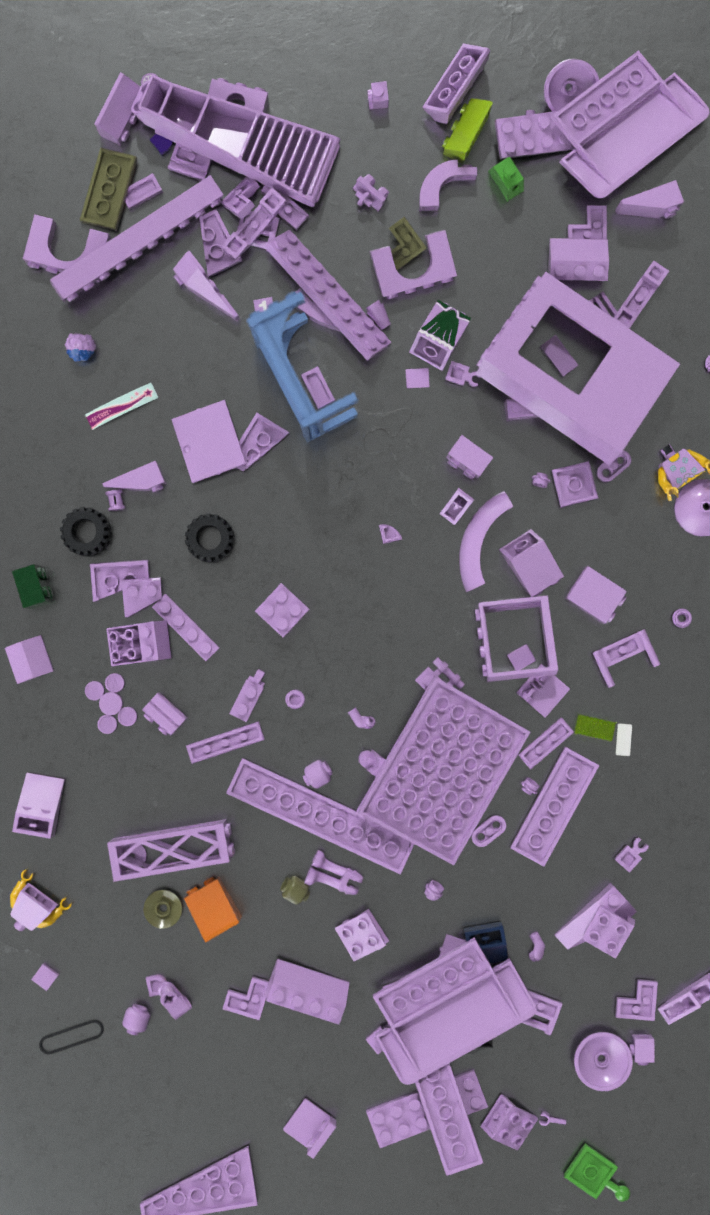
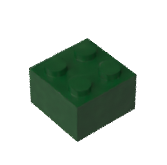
M33 564L12 571L23 608L33 609L52 603L54 594L52 588L47 585L46 579H48L45 568L42 569V566Z

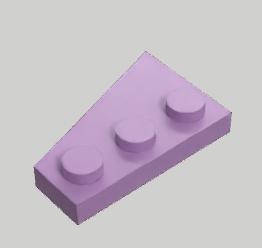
M217 209L200 216L208 278L242 262L241 257L235 259L221 247L230 235Z
M256 413L239 441L246 464L237 468L244 472L290 433Z

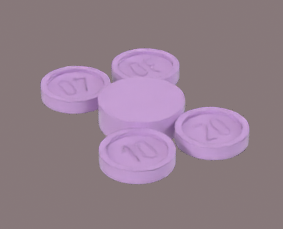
M116 673L110 674L105 680V686L110 691L104 694V686L98 681H92L85 687L87 698L90 700L100 699L99 707L106 715L98 720V729L104 734H110L117 728V721L112 715L118 713V721L124 726H131L137 720V713L133 708H122L123 700L116 692L123 689L125 682L123 677Z

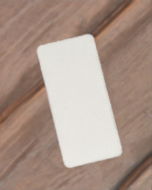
M618 724L616 755L630 756L631 724Z

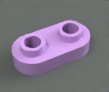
M623 450L610 466L603 462L596 471L598 479L602 482H610L631 464L630 454ZM619 457L623 458V464L617 462ZM604 469L609 471L608 476L603 475Z
M499 815L489 817L473 831L471 835L473 843L478 847L487 846L505 831L506 822ZM498 821L499 827L494 828L492 826L493 822ZM479 833L484 834V838L482 840H479L477 838Z

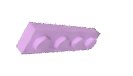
M167 594L152 606L205 661L220 648Z

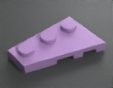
M148 560L91 563L93 602L121 591L122 580L150 578Z

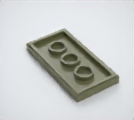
M100 148L80 217L82 223L117 231L125 198L128 194V188L138 159L136 156Z

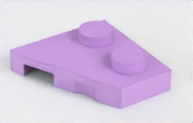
M161 577L122 580L125 617L133 615L162 598Z

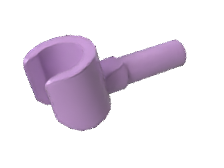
M548 1112L540 1114L548 1118L547 1121L539 1120L542 1126L548 1125L549 1122L566 1124V1120L550 1117Z

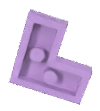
M246 176L221 201V204L242 219L255 207L248 198L253 196L260 186L255 180Z
M587 206L586 225H568L567 239H607V206Z
M252 976L247 994L228 989L223 1010L260 1020L266 1000L264 994L269 981Z
M637 979L636 998L616 997L615 1017L655 1021L658 982Z

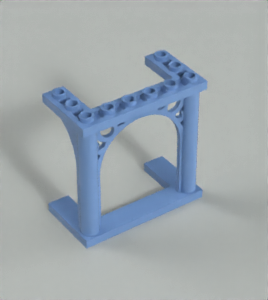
M295 291L288 294L285 300L269 304L267 306L268 309L262 312L260 310L253 312L249 315L250 318L247 319L257 348L261 349L308 443L358 417V413L353 407L322 423L323 420L358 403V399L355 393H352L315 412L287 358V350L291 338L301 326L308 323L305 312L301 314L297 312L289 317L290 320L286 321L294 308L305 303L302 292L296 293Z

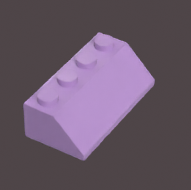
M462 44L422 107L434 121L447 124L451 120L456 109L462 103L465 95L487 63L490 54L489 48Z
M277 959L264 996L267 1002L340 1024L346 1007L349 982Z

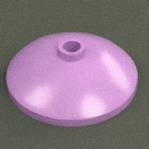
M568 59L557 64L548 74L544 84V98L549 109L552 112L561 110L599 81L597 72L589 63L579 59ZM570 84V88L566 90V85Z
M699 479L686 484L679 491V498L676 497L674 503V512L678 523L685 531L695 536H710V480ZM704 503H707L709 505L708 510H705L703 508Z
M593 1033L584 1038L575 1051L574 1067L580 1080L591 1089L597 1091L614 1090L628 1079L632 1070L633 1060L628 1045L613 1033ZM600 1055H603L604 1060L599 1061L598 1057Z

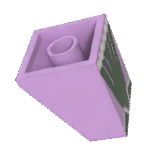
M437 300L420 328L409 353L443 371L471 318L465 313L452 308L447 303Z

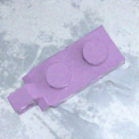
M265 185L261 189V193L265 196L270 188ZM278 192L286 199L278 215L297 231L308 219L309 215L287 195Z
M258 669L254 678L249 676L248 680L246 679L229 714L245 722L248 721L264 689L265 683L261 682L265 674L264 671Z

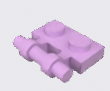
M438 657L433 661V664L437 667L434 672L427 667L415 679L425 691L433 677L435 676L440 679L438 676L441 673L449 679L447 684L450 686L455 685L461 689L465 685L460 680L461 677L458 674H454L448 668L449 665L445 661L442 662Z

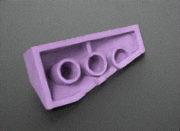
M190 251L186 252L173 268L176 274L173 277L180 286L184 284L187 289L238 321L240 319L239 315L224 295L219 293L215 283L208 279L200 263Z
M609 883L567 922L555 936L567 949L586 942L582 940V936L600 906L625 920L628 916L632 917L637 911Z

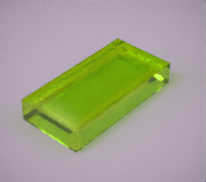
M578 714L574 733L612 741L616 722Z

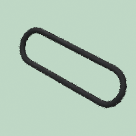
M91 1020L47 1035L40 1040L39 1048L44 1054L50 1055L98 1039L103 1034V1025L97 1020ZM96 1023L101 1028L99 1035L51 1052H47L42 1048V1042L45 1039L82 1026Z

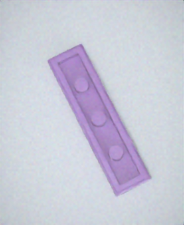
M258 721L186 745L193 764L265 740Z

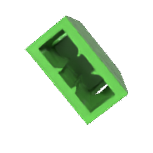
M510 157L493 166L488 171L507 202L524 192V178Z

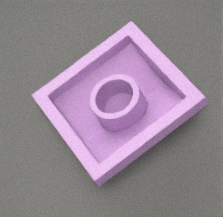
M42 635L5 648L17 684L54 671Z

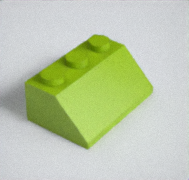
M471 98L468 104L464 103L460 114H462L460 120H455L451 128L453 131L451 137L447 136L442 145L444 147L443 155L453 160H458L460 164L464 165L490 115L493 102Z

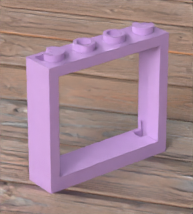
M548 596L482 602L478 604V609L475 610L476 621H480V628H477L478 639H482L483 646H480V656L485 660V665H482L483 676H487V682L557 674L558 665ZM539 607L548 667L493 673L485 613Z

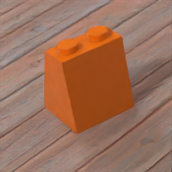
M212 876L203 882L204 885L197 888L195 886L188 890V895L184 898L205 943L238 924L242 918L220 877L214 879Z

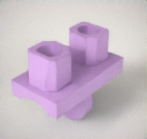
M370 174L365 177L360 176L353 187V190L356 192L355 195L359 198L357 204L361 207L365 203L368 207L372 206L379 211L389 191L384 187L376 190L373 187L376 181Z
M374 750L361 752L359 763L372 775L377 776L386 759Z

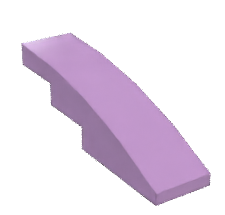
M710 973L698 979L658 1007L659 1012L668 1025L699 1009L704 1002L710 1000Z

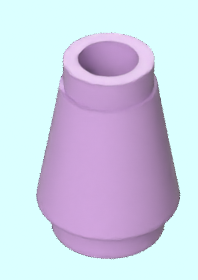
M379 300L366 307L367 314L381 330L391 324L384 304H381Z

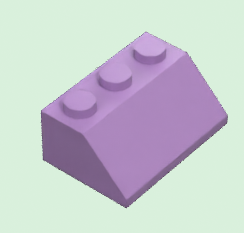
M121 72L94 123L101 137L119 146L128 139L129 129L137 121L138 117L131 111V107L140 88L138 84Z
M550 238L548 273L557 280L608 281L609 253L607 239Z

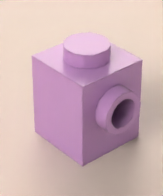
M632 1035V1044H629V1049L634 1062L638 1065L654 1063V1038L652 1035Z

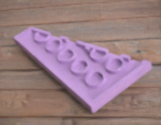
M249 1145L140 1203L141 1215H202L257 1206L258 1200Z

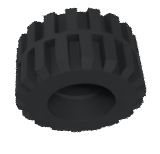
M80 507V509H73V512L66 515L67 518L61 522L63 526L60 527L62 532L60 536L64 541L63 544L71 552L82 556H94L96 553H101L102 549L108 546V540L110 541L111 539L110 533L112 531L109 527V521L103 514L93 508ZM83 521H91L96 527V535L88 543H82L76 537L77 526Z
M208 513L206 515H199L196 519L194 518L192 523L187 526L185 544L195 558L204 562L214 563L223 560L225 556L230 554V550L234 546L235 536L230 524L224 518ZM207 527H214L221 534V542L215 549H205L199 543V535Z

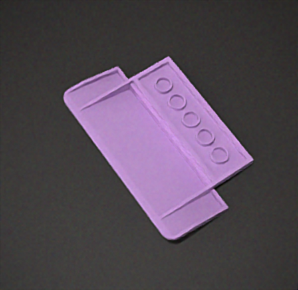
M638 50L552 116L553 122L575 147L559 163L594 197L604 198L707 119L709 108L700 96L675 72L663 81Z
M475 937L373 994L374 1000L390 1025L375 1033V1037L397 1077L406 1085L413 1084L531 1018L536 1013L535 1002L510 958L492 968Z

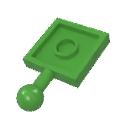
M585 1143L564 1173V1177L595 1199L598 1198L605 1186L615 1193V1197L619 1201H627L630 1197L628 1187L624 1185L618 1186L610 1180L618 1166Z

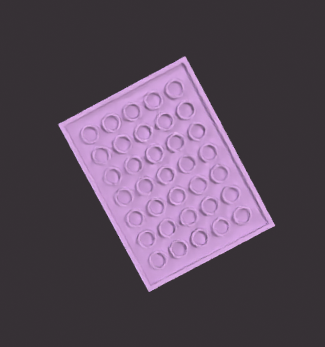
M434 676L356 812L454 865L528 738L530 731Z

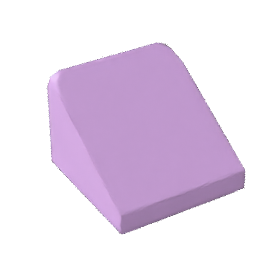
M527 644L507 655L516 671L536 661Z

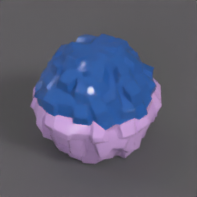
M70 333L65 343L67 354L74 361H87L96 349L94 340L88 334Z

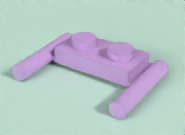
M645 629L593 652V656L608 688L614 686L615 683L607 667L646 650L653 667L660 665Z

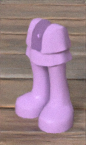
M317 850L311 865L341 876V878H334L310 867L304 884L311 886L315 882H321L338 889L339 892L356 895L359 889L348 885V880L351 879L362 883L363 876L356 870L352 871L350 868L341 867L327 860L324 852Z

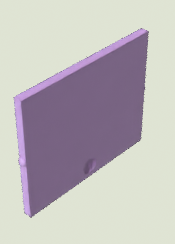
M225 400L171 419L192 483L220 475L223 472L246 464Z

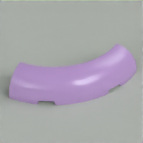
M505 491L495 495L480 507L464 532L460 546L459 564L461 579L466 592L485 584L480 567L481 546L486 532L492 523L501 514L513 507Z

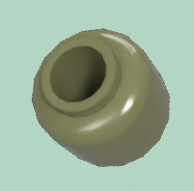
M291 876L283 881L280 891H282L283 898L298 905L308 899L310 891H308L309 885L304 884L305 881L297 876Z

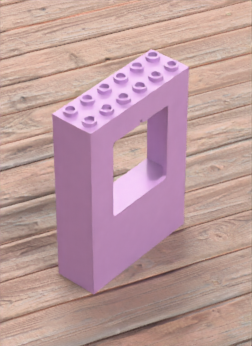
M545 272L542 278L540 276L536 278L520 304L516 306L510 318L507 319L500 332L495 336L489 348L485 350L477 363L479 368L476 374L610 466L622 453L680 363ZM550 306L568 316L611 347L579 395L518 354V351L534 330L533 328L537 326Z

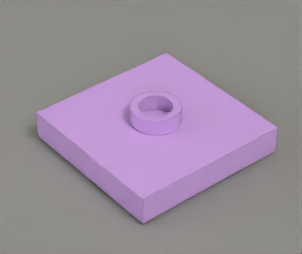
M589 461L551 470L560 508L598 499Z

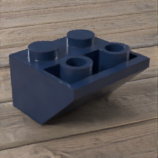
M502 922L463 928L466 942L475 937L489 963L508 959Z

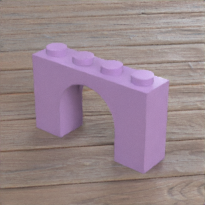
M34 214L23 260L31 268L39 269L40 266L46 268L48 272L57 274L58 271H64L112 238L109 233L90 229L87 243L81 256L73 261H61L56 259L51 251V243L56 228L55 221L51 218Z
M445 230L425 235L430 255V264L426 272L418 278L408 279L398 273L394 265L390 246L370 251L382 297L386 296L387 299L398 297L397 293L405 291V294L415 292L416 288L420 286L426 289L435 286L434 282L442 281V283L453 281L452 277L457 276Z

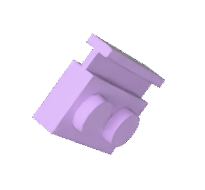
M176 142L168 170L202 181L208 173L212 160Z

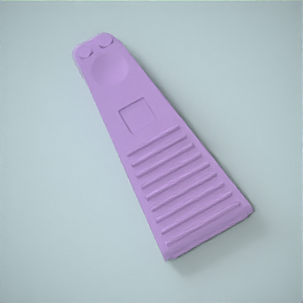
M152 75L150 80L141 85L131 107V111L145 125L155 129L156 134L175 143L177 142L202 156L310 207H314L315 203L319 201L340 148L339 143L341 139L337 136L171 83L155 75Z

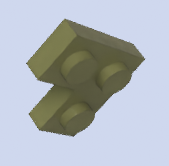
M405 216L389 228L400 243L391 250L395 268L398 270L427 247Z

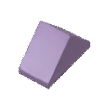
M458 488L440 515L455 525L474 499Z

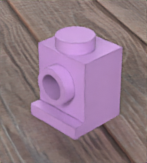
M387 82L371 83V90H367L369 110L388 108Z

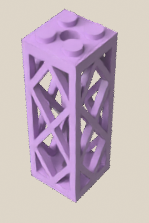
M226 819L113 838L107 843L113 881L228 863L235 854L234 843H230L229 839L230 835H232L230 823L227 824ZM215 830V834L208 831ZM184 835L173 845L158 840ZM191 835L213 844L200 856L178 848ZM134 844L123 854L122 845ZM141 844L163 853L151 864L128 856ZM218 848L219 855L209 856ZM168 855L182 860L158 865ZM125 866L133 870H126Z

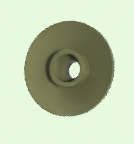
M157 890L147 897L143 907L144 916L156 928H169L176 924L181 917V901L176 894L169 890ZM161 905H166V906H167V910H166V911H162V910L160 909V906H161Z

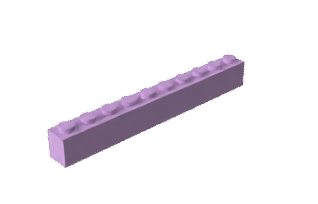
M211 175L50 279L51 285L63 302L66 300L69 302L73 301L79 296L77 293L83 289L85 292L95 286L94 282L98 279L101 281L105 280L111 275L109 272L115 268L117 271L127 265L126 261L130 258L133 260L137 259L143 254L141 251L147 247L150 250L158 245L157 241L163 237L164 239L169 238L174 234L173 230L178 227L180 229L186 227L190 223V219L193 217L197 219L206 213L205 209L208 207L214 208L221 203L223 193Z

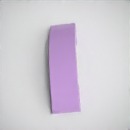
M271 188L260 200L258 207L240 228L230 235L221 247L235 259L240 257L272 222L285 204L286 199Z
M653 260L614 316V319L630 328L669 271Z

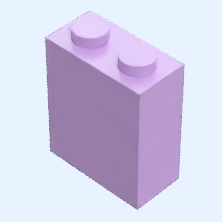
M587 566L565 599L602 624H606L607 621L610 623L616 615L614 612L616 607L621 606L626 600L624 595L627 591Z

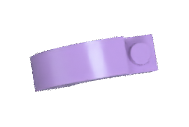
M458 160L447 161L436 166L426 176L422 184L419 211H438L441 188L448 182L455 180H476L477 167H472V165L458 167Z

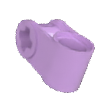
M164 982L159 986L160 1002L175 1020L192 1009L189 1000L174 984Z

